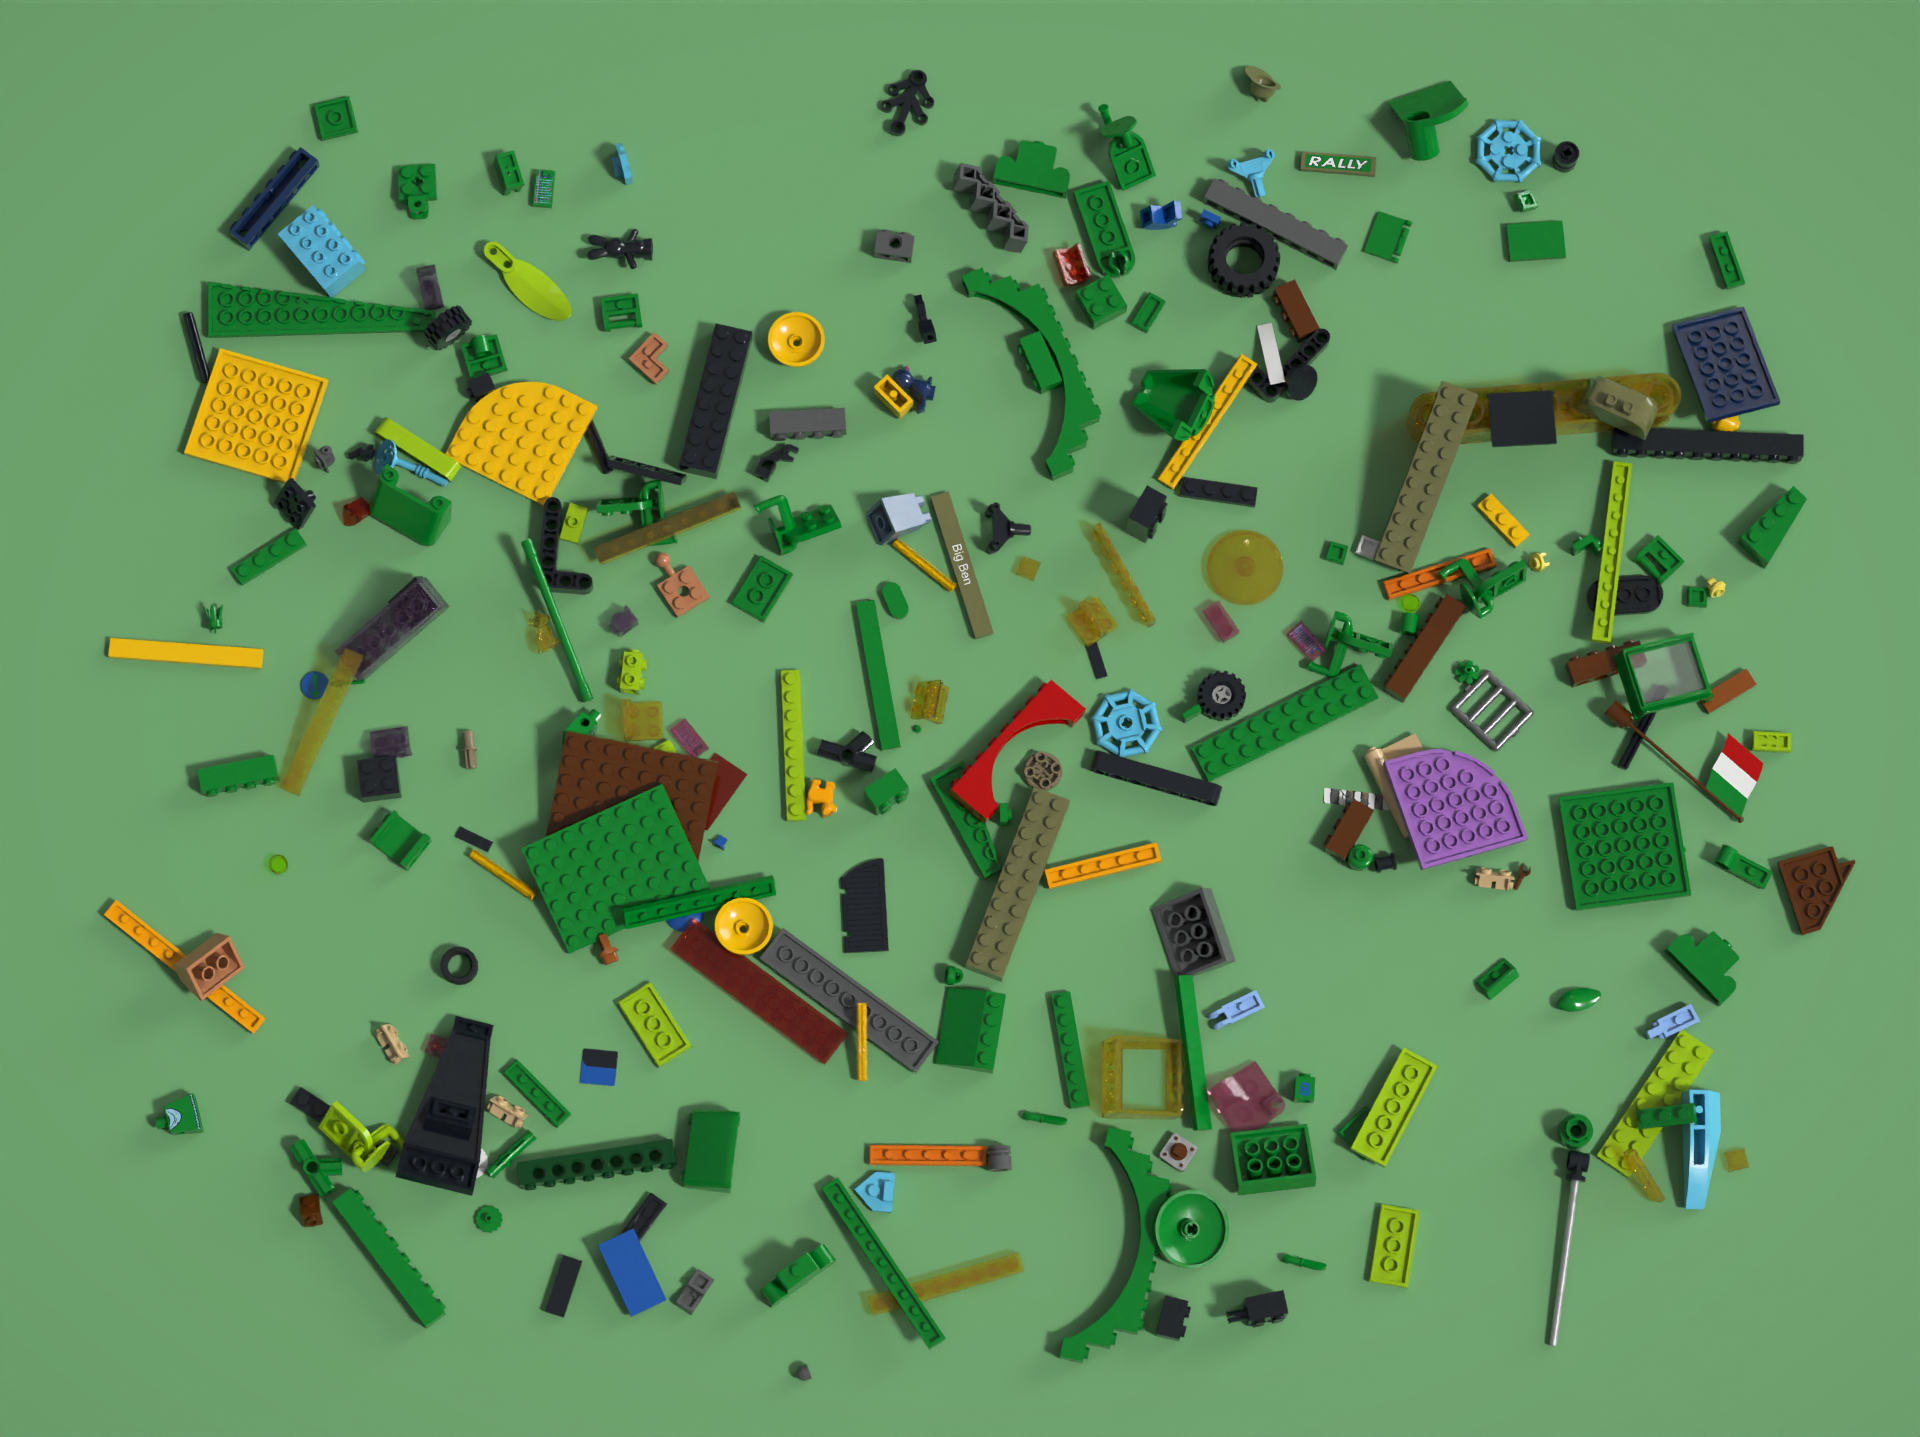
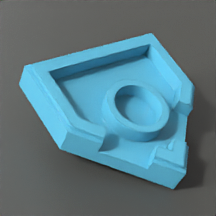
M622 143L616 144L617 157L611 158L616 178L624 177L626 185L632 184V174L629 169L626 151H624Z
M875 1172L855 1189L856 1193L872 1211L892 1213L895 1173Z

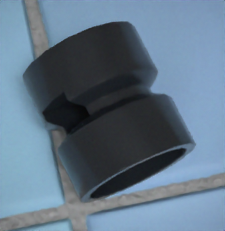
M1570 141L1561 142L1556 147L1552 157L1553 167L1563 173L1573 170L1579 157L1578 147Z

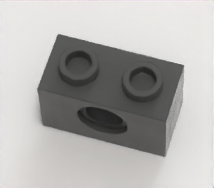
M891 230L877 231L874 258L911 263L915 236L907 232L898 234L893 233ZM897 242L900 246L892 248L890 244Z

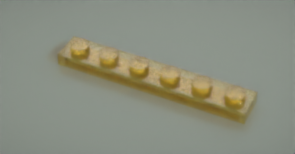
M1100 522L1095 524L1092 532L1096 543L1100 542L1103 556L1105 559L1109 558L1112 563L1110 565L1112 572L1120 577L1121 581L1119 583L1123 591L1129 593V601L1133 608L1137 607L1140 621L1142 624L1146 623L1149 628L1155 624L1156 619Z

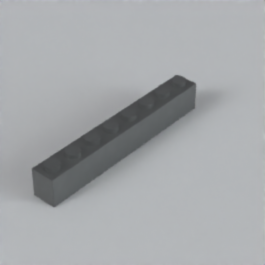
M1214 178L1204 196V204L1240 222H1246L1248 226H1251L1253 223L1257 224L1256 228L1261 229V227L1265 228L1267 235L1272 234L1274 239L1335 270H1337L1347 251L1348 245L1342 239L1330 237L1326 231L1317 230L1306 221L1301 222L1295 219L1294 215L1283 213L1272 204L1267 205L1260 198L1245 194V191L1241 188L1229 186V183L1223 179L1218 180Z

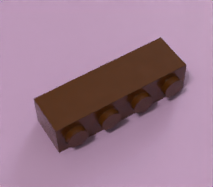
M1629 640L1619 647L1612 645L1599 653L1597 650L1587 653L1586 657L1580 658V656L1570 658L1565 668L1572 688L1619 674L1614 655L1618 654L1622 649L1641 645L1640 640L1636 642ZM1644 653L1630 656L1634 669L1643 667L1647 663Z

